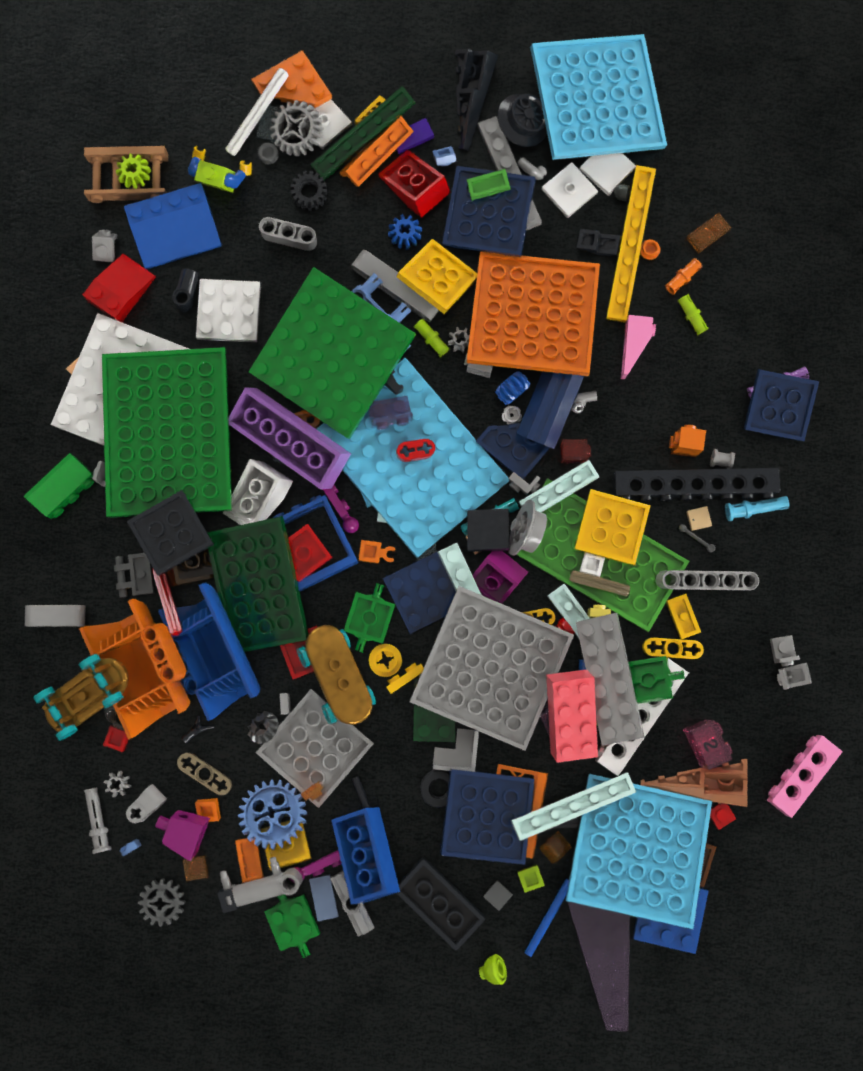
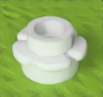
M507 406L504 409V413H502L503 421L507 422L508 425L520 422L522 419L521 410L516 406Z

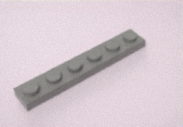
M495 116L478 123L479 131L496 170L506 169V173L521 175L506 137L500 129L497 117ZM533 200L526 230L537 227L542 223Z

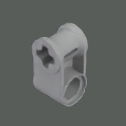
M151 784L128 807L126 817L131 823L143 822L160 808L167 798ZM141 809L139 813L141 817H134L136 814L134 810Z

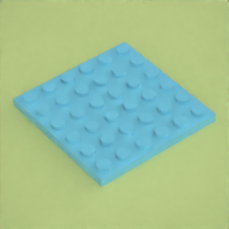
M644 34L532 43L530 48L553 160L666 148L667 142Z
M589 774L586 789L611 780V778ZM633 784L636 793L581 815L566 901L693 929L712 801Z

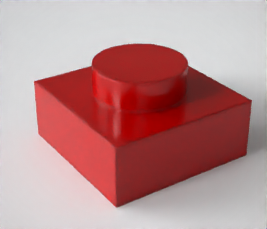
M718 803L711 808L710 818L718 830L736 820L728 804Z

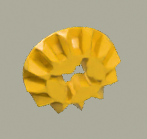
M390 644L376 646L369 656L370 668L375 674L382 677L394 675L402 664L399 650ZM383 651L387 657H394V659H391L392 661H389V669L384 664H377L382 659Z

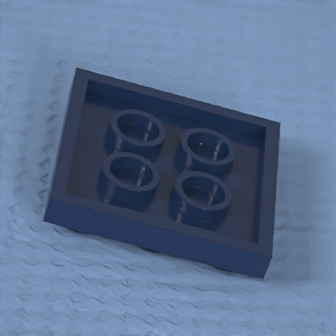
M758 369L744 429L805 441L819 381Z
M437 552L383 578L410 634L445 617L456 593Z

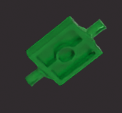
M376 583L373 595H365L358 592L355 594L344 631L359 638L355 648L356 651L363 653L366 641H375L381 644L384 642L395 608V604L381 598L384 585Z
M667 656L628 662L637 704L673 699V680L685 679L684 670L670 671Z
M285 894L277 896L280 902L264 912L280 951L298 946L302 958L309 956L310 953L306 942L318 936L320 931L305 894L295 898H287Z

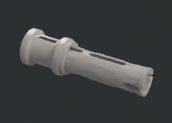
M98 788L84 790L91 824L89 836L92 837L94 847L92 854L112 849L108 844V829L104 827ZM92 800H94L97 818H95Z

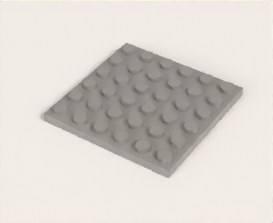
M458 586L410 702L526 751L548 698L546 675L559 672L574 635Z

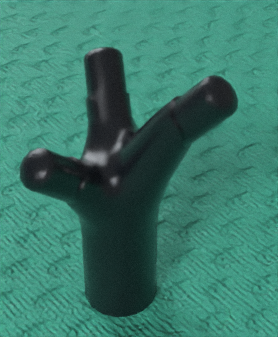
M197 716L193 727L181 739L187 744L197 734L208 729H214V725L202 726L200 724L201 716Z

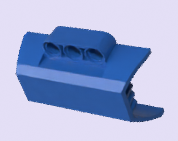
M203 583L199 585L205 598L197 605L176 607L183 631L179 636L174 635L172 638L186 667V675L181 679L184 689L188 694H196L209 721L217 717L237 699L247 694L250 699L257 696L261 688L216 590L211 585ZM160 609L158 612L163 623L168 628L164 610Z

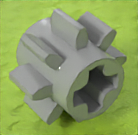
M456 327L455 333H449V337L453 340H449L448 345L454 346L453 352L461 350L464 353V349L469 345L470 335H467V328L463 331ZM464 338V341L457 343V339Z
M119 771L117 776L113 772L109 773L110 779L104 781L108 787L105 792H113V797H117L118 792L122 796L126 795L125 789L131 787L127 782L130 776H122V771ZM120 780L121 784L119 785V787L115 788L114 784H116V781Z

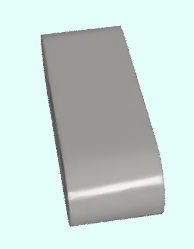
M271 217L263 218L259 223L261 235L267 241L303 250H313L317 245L316 233L311 227ZM268 226L274 227L271 232L264 231ZM287 231L293 232L290 237L283 236ZM305 236L313 237L311 241H303Z
M25 605V626L84 627L86 606Z

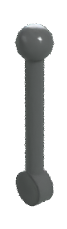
M681 524L679 526L681 532L687 533L704 545L708 552L715 551L716 547L713 544L709 545L688 530L686 525Z

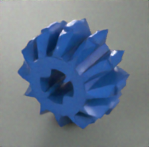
M402 214L401 220L394 218V224L389 225L391 231L388 232V236L392 238V244L398 243L399 249L403 245H406V249H409L410 243L416 246V240H421L419 233L422 232V227L418 226V220L412 221L411 215L405 219V216Z
M517 371L501 383L495 393L501 402L503 401L505 405H509L530 387V382L525 375Z

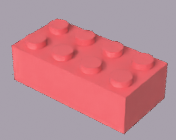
M587 669L547 674L551 755L557 763L598 757L593 675Z

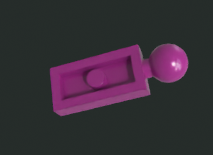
M333 485L331 489H323L343 520V529L348 533L356 532L359 528V522L348 514L347 510L350 508L345 500H339L336 493L339 491L336 486Z
M339 850L311 862L303 868H293L301 873L303 880L306 875L312 874L315 877L325 872L324 868L329 865L336 867L342 864ZM289 878L290 882L295 884L294 880Z

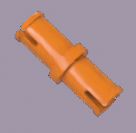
M693 258L683 269H679L676 272V276L665 285L667 291L675 294L681 286L690 282L691 277L702 268L701 263Z

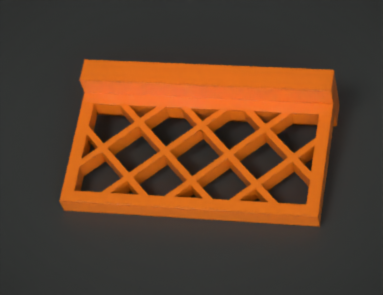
M498 764L496 774L501 775L502 769L511 771L513 776L522 777L525 774L534 775L531 812L541 809L543 807L548 773ZM515 772H519V773H522V774H520L519 776H517V775L515 774ZM538 834L528 837L527 858L534 857Z

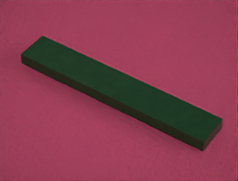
M403 86L400 87L312 162L311 166L325 181L416 102Z

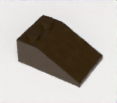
M208 548L167 571L169 586L175 587L214 579Z

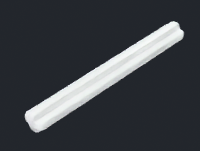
M282 68L277 70L226 147V151L231 155L235 156L287 79L288 73Z

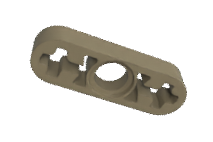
M184 753L178 758L177 765L181 771L214 793L225 795L230 792L232 788L231 779L193 753ZM190 757V762L195 766L198 764V762L201 764L195 770V774L192 773V771L194 770L193 767H184L185 762L183 761V758L188 759ZM202 768L210 770L211 775L209 779L203 780L200 778L199 771ZM215 774H217L218 777L215 779L219 782L225 780V786L227 787V789H222L220 791L218 789L219 785L217 783L213 782L211 786L209 782H211Z

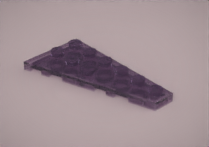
M567 901L607 1031H628L630 915Z

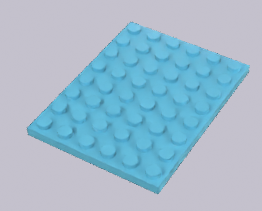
M404 358L394 368L395 373L393 374L396 382L399 385H403V391L395 395L384 385L350 439L325 423L320 425L317 430L351 453L342 469L343 472L384 518L415 557L418 558L468 516V510H476L505 486L509 480L507 475L483 447L476 442V439L411 363ZM419 439H430L434 442V454L428 459L402 462L397 458L396 450L398 445L403 442ZM423 444V447L417 449V451L424 450L427 454L431 447ZM403 447L400 453L408 457V454L414 452V450H407L406 447Z

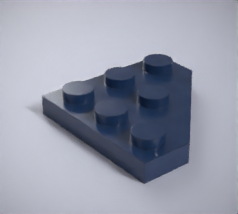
M521 423L488 426L476 442L512 473L515 472L523 480L550 449L548 446L517 434Z

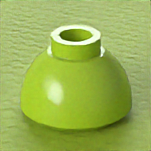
M498 954L487 958L484 965L479 968L481 979H486L495 985H503L507 977L506 966Z

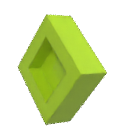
M537 864L517 871L525 893L545 886Z

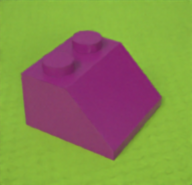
M492 551L472 576L482 596L502 604L527 575L528 571L505 552Z

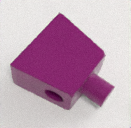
M177 810L170 819L161 815L155 827L165 831L162 840L165 846L191 861L198 853L210 818Z

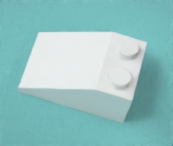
M250 459L232 494V511H224L223 514L240 525L266 520L283 501L293 481L265 462Z

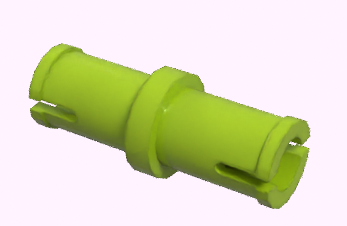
M687 294L680 298L678 303L686 314V320L691 322L697 335L708 330L709 328L700 315V309L696 308L690 295Z
M424 318L414 326L425 338V343L427 345L430 344L440 357L449 351L450 348L438 336L439 333L437 331L434 332Z

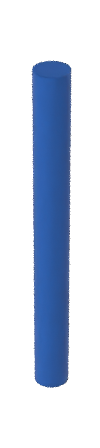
M565 879L524 953L532 957L565 899L569 879Z

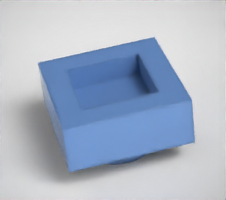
M452 146L432 151L437 166H448L452 162H456V155Z

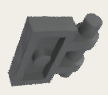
M145 553L128 555L129 563L124 564L123 556L115 557L116 565H114V572H117L118 583L116 584V590H119V598L128 597L127 589L131 588L133 596L155 594L152 565ZM130 570V582H126L125 571Z

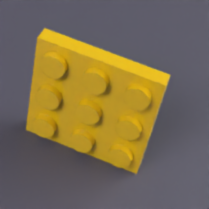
M432 239L398 272L397 278L445 314L477 280V273Z
M590 489L574 549L634 566L651 505Z

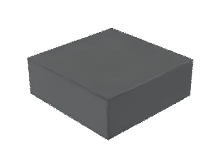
M496 880L483 897L499 911L513 894Z

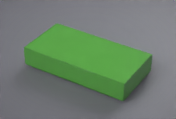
M506 169L467 179L472 201L511 190Z

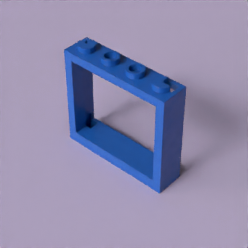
M321 495L314 496L310 499V503L305 505L302 503L291 508V512L287 514L282 512L273 517L283 516L286 525L324 506L348 554V557L307 576L300 582L297 581L299 592L358 564L355 554L325 495L322 497Z

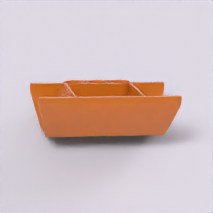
M136 599L128 601L133 615L114 623L85 626L79 629L90 655L98 654L101 659H116L127 669L129 681L127 688L122 694L124 698L113 706L128 739L137 736L148 726L171 711L177 709L179 714L184 712L190 705L189 697L181 682V679L186 675V667L169 629L163 623L155 624L147 605Z

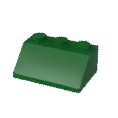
M69 453L24 497L50 519L57 518L64 512L63 508L69 503H74L79 498L78 494L81 491L87 490L94 484L92 479L93 473L81 460Z

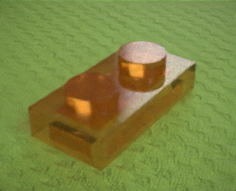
M718 213L689 234L687 240L700 253L730 231L731 227L721 214Z

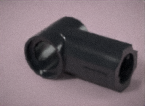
M182 269L177 289L172 295L176 308L181 312H188L193 307V297L200 275L191 269ZM183 297L188 298L184 303L178 302Z

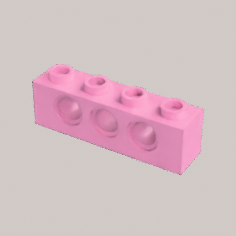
M822 735L812 736L807 741L805 751L803 753L800 752L793 760L795 764L791 769H787L782 774V781L778 786H773L768 793L767 801L788 817L792 818L843 752ZM814 753L819 755V761L816 764L811 759ZM802 769L807 773L804 780L799 778V772ZM789 786H793L794 793L788 797L786 789Z

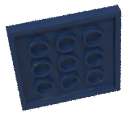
M457 166L442 241L443 246L521 257L536 178L507 173L511 190L472 201L467 179L495 171Z
M450 769L440 855L525 865L528 838L519 841L511 821L531 813L535 779Z

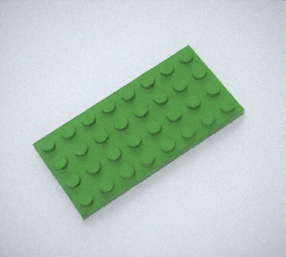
M547 478V480H546V482L544 483L543 487L546 486L547 484L551 483L552 480H550V479ZM573 493L543 511L542 513L547 516V524L539 546L533 553L520 550L516 555L600 605H605L607 609L618 613L619 616L639 628L649 632L673 589L658 587L655 580L656 575L664 570L684 571L689 561L643 534L634 566L605 558L600 578L629 585L630 592L628 596L571 582L569 580L572 570L580 571L585 553L574 548L587 501ZM666 575L665 583L669 585L671 577Z

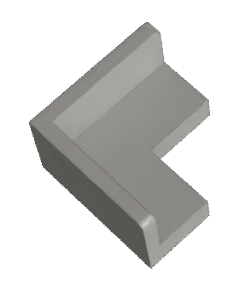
M457 728L455 749L435 747L433 769L445 771L457 769L475 772L479 731Z

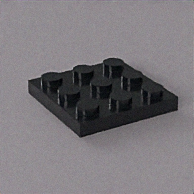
M183 490L127 521L158 576L214 545Z

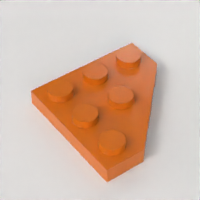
M303 50L252 78L254 86L261 95L277 70L282 68L288 73V77L275 95V99H281V102H291L292 104H294L295 100H298L300 103L305 101L307 106L312 105L314 108L332 99L330 91Z

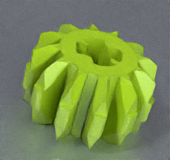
M130 153L128 159L122 156L123 163L117 162L119 169L116 170L119 182L125 183L127 188L133 185L134 189H137L138 184L145 186L143 180H150L148 174L151 173L147 160H142L139 154L134 158L133 154Z

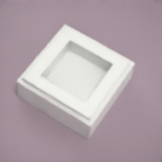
M585 552L579 572L600 577L605 557Z

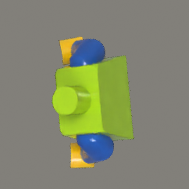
M194 147L188 173L190 176L195 177L194 180L197 183L233 193L234 188H237L246 176L251 175V162L250 164H245L244 160L240 161V170L234 172L228 168L205 162L206 150L198 151L197 147Z

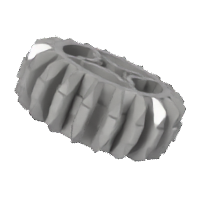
M295 100L293 105L291 102H287V108L283 105L280 106L282 111L280 113L275 111L277 118L271 119L275 124L270 127V130L274 131L271 137L276 139L274 144L280 146V150L282 152L286 151L288 155L294 153L295 156H299L300 151L303 155H307V148L313 151L312 145H319L316 139L323 138L318 133L324 130L323 126L319 125L323 122L318 117L319 112L314 110L312 105L307 106L305 101H302L300 104L298 100ZM299 113L306 114L305 117H300L298 119L292 117L293 115ZM287 121V128L284 130V126ZM294 123H295L296 125H298V128H299L298 131H299V133L296 132V131H294V130H296V129H295L296 126L294 125ZM308 127H310V131H309V133H308V135H307V134H306V131H307ZM290 139H301L299 143L292 144L287 142Z

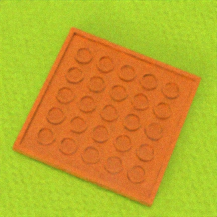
M480 251L467 363L589 376L600 264L530 256L515 257Z

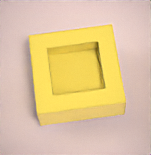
M593 605V608L588 609L587 615L589 618L611 614V609H606L605 605Z

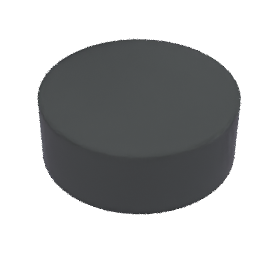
M264 143L258 150L259 158L265 164H273L279 157L278 149L272 143Z

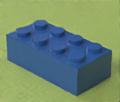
M364 808L333 819V829L351 905L366 903L400 892L380 808Z

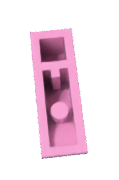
M628 316L625 325L621 379L627 377L651 339V336L655 335L656 324H653V317Z

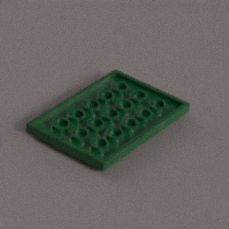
M283 516L207 532L214 544L208 548L217 593L244 652L307 640L309 633Z

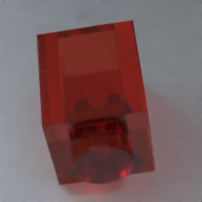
M587 439L562 440L560 443L561 463H584L588 460V457H591V446L587 445Z

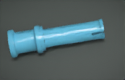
M787 496L756 502L743 500L742 503L725 504V514L728 521H733L734 518L740 517L750 518L753 514L789 509Z

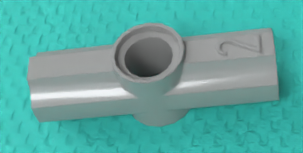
M341 871L332 876L330 879L358 937L370 932L375 927L364 904L360 903L355 908L347 905V900L350 897L344 872Z

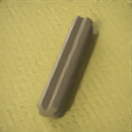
M572 570L569 580L571 582L622 596H628L630 592V586L575 570Z

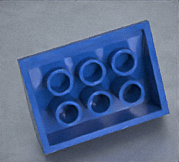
M201 183L124 206L145 269L222 246L206 193Z

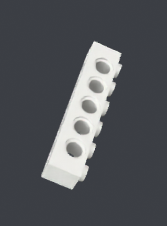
M668 658L671 672L684 670ZM684 670L685 678L689 673L686 670ZM684 679L673 680L672 695L675 694ZM671 699L656 701L652 705L648 702L637 704L638 709L645 713V718L641 721L644 738ZM644 738L605 746L601 745L595 761L619 776ZM615 744H619L622 749L621 753L617 756H614L611 751L612 746Z

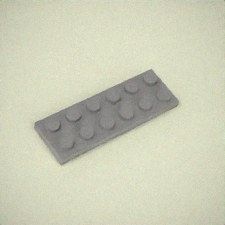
M618 613L576 622L585 668L594 677L596 720L602 746L644 738Z

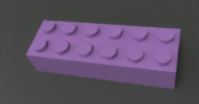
M245 387L229 416L230 426L319 489H331L351 455L346 449L257 388Z

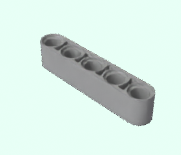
M362 250L352 263V269L367 280L375 273L378 277L372 283H375L380 278L383 283L378 288L398 302L406 304L407 308L426 321L431 322L439 311L397 278V271L370 252Z
M664 570L660 571L655 579L658 587L662 589L754 590L759 585L757 574L741 571ZM666 575L671 577L669 585L665 583ZM687 575H689L690 577L689 585H686L685 583V577ZM707 575L710 578L709 585H706L704 581ZM726 576H728L730 580L728 585H726L724 582ZM746 576L749 579V583L747 586L744 584V578Z

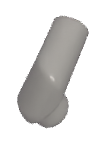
M524 157L518 161V166L537 180L543 179V176L547 174L543 166L536 168Z
M596 391L578 393L571 407L572 411L581 413L587 402L597 401Z

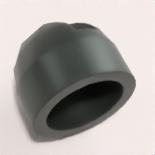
M618 185L614 190L615 197L620 201L626 202L630 186Z

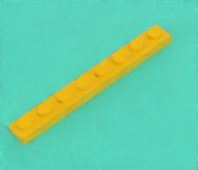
M636 165L606 319L625 323L627 321L656 172L654 168Z

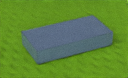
M330 874L309 879L317 921L339 916Z

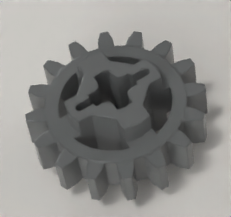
M162 878L159 884L156 880H153L152 887L147 884L144 887L147 892L140 893L143 899L138 901V904L143 905V908L139 912L146 913L144 920L150 918L151 925L158 921L159 927L163 926L164 921H166L167 925H170L172 923L171 918L177 920L179 918L177 913L184 911L180 907V905L186 903V900L180 898L184 895V892L177 891L180 887L179 884L175 887L172 886L173 880H170L167 884L165 883V878ZM157 889L156 896L149 898L150 894ZM162 898V901L166 902V904L162 907L161 903L156 901ZM175 907L173 912L166 916L167 909Z

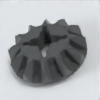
M264 711L263 713H257V717L251 719V725L247 726L249 729L248 736L257 744H264L275 736L278 730V719L273 713ZM263 724L266 728V731L264 729H260L259 725Z

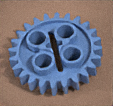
M271 780L269 786L263 781L262 788L254 785V793L249 790L247 791L250 798H242L246 805L239 806L244 811V813L238 814L240 819H244L239 825L246 827L242 833L244 835L249 834L247 839L250 842L255 839L254 844L256 846H259L262 842L264 849L270 844L271 848L275 850L277 843L283 848L284 841L291 844L290 837L293 836L297 839L298 836L295 832L297 830L303 831L300 823H306V820L302 818V816L307 815V811L302 809L306 806V803L299 802L303 798L302 795H296L298 790L296 788L291 789L289 783L283 787L281 780H279L277 785ZM285 797L282 805H275L277 798ZM258 804H265L261 812H255ZM271 811H275V812H276V813L274 814V818H271V817H270V816H271ZM284 817H290V822L287 825H281V820ZM269 823V830L261 832L262 825Z

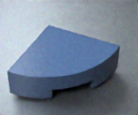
M135 839L120 848L122 856H125L142 845L139 839Z

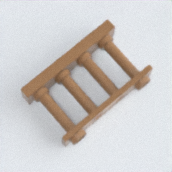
M165 146L84 148V156L89 163L93 164L92 190H84V194L89 201L102 203L103 201L146 200L167 193L165 188H160V163L168 161V152ZM130 153L133 154L134 158L139 154L142 160L146 159L147 162L152 163V188L141 189V184H138L137 189H134L133 185L132 189H121V183L118 180L119 176H117L116 170L119 169L117 162L123 163L122 156L128 159ZM112 163V189L101 190V164Z

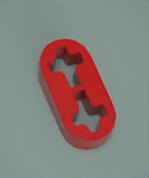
M430 439L403 442L398 445L396 455L402 462L428 459L434 454L435 444ZM423 444L431 447L427 454L424 450L417 451V449H421ZM403 447H406L407 450H414V452L408 454V457L400 453Z

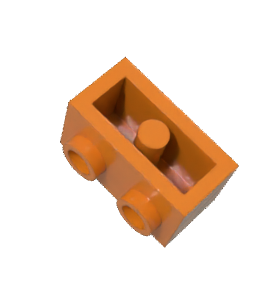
M684 425V427H681L674 433V436L670 437L669 448H672L671 454L697 457L704 451L706 430L696 429L694 425Z

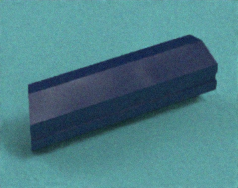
M542 371L517 434L555 449L584 376Z

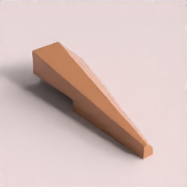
M742 759L740 763L731 765L728 762L723 763L721 767L709 769L707 766L678 772L676 776L667 778L664 775L658 776L657 780L647 782L643 779L640 785L712 802L747 807V759Z

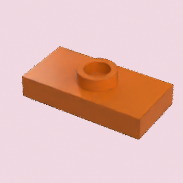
M247 838L235 840L242 883L264 878L259 846L254 844L255 839L251 842Z

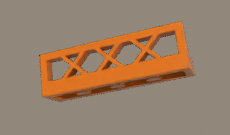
M400 116L369 142L339 173L343 177L347 176L356 187H359L414 131Z

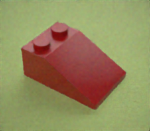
M406 150L378 174L406 206L420 217H423L451 193L445 176L409 150Z
M122 254L93 280L83 293V296L90 304L110 318L123 322L156 276L125 254Z

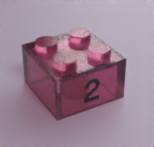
M705 719L683 729L701 768L710 770L732 760L730 755L732 749L727 741L724 742L721 736L723 730L718 722L715 723L714 720Z

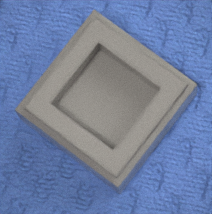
M280 693L281 715L291 713L289 693Z

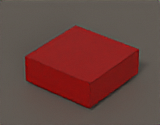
M110 725L103 745L124 752L129 739L124 729Z

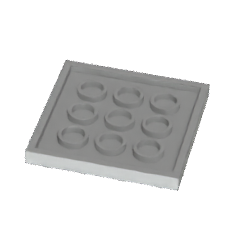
M310 689L278 726L275 736L267 743H264L256 753L319 808L374 743L352 724H345L337 719V722L330 725L322 712V705L327 702Z

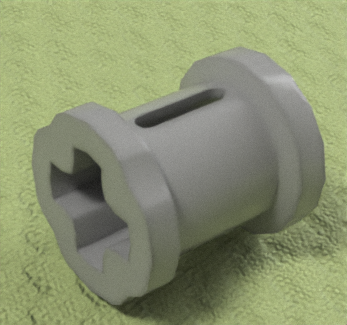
M714 449L710 459V467L721 466L732 469L735 453L727 454Z

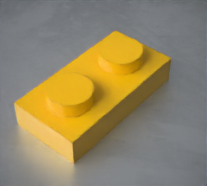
M687 594L666 601L680 639L701 633Z
M416 663L410 665L405 669L406 674L401 677L397 674L388 680L390 685L387 686V689L392 694L420 675L424 667L422 664L417 666Z

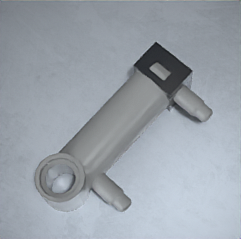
M276 857L270 858L273 875L242 884H231L225 870L221 871L220 876L223 886L217 895L223 913L234 911L239 906L283 894L292 895L296 893L302 884V875L295 868H289L281 873ZM286 878H292L295 885L287 883Z

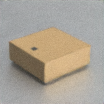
M707 506L686 511L691 531L712 526Z

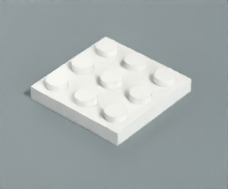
M200 279L196 339L257 342L261 283L255 281Z

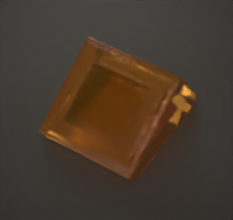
M557 831L539 848L551 863H555L572 847L560 832Z

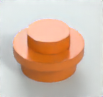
M646 240L641 245L640 253L643 258L653 260L659 255L660 246L654 240Z

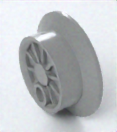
M533 500L526 501L516 518L512 521L509 536L510 550H508L510 555H516L520 550L533 553L543 538L547 516L535 510V502Z

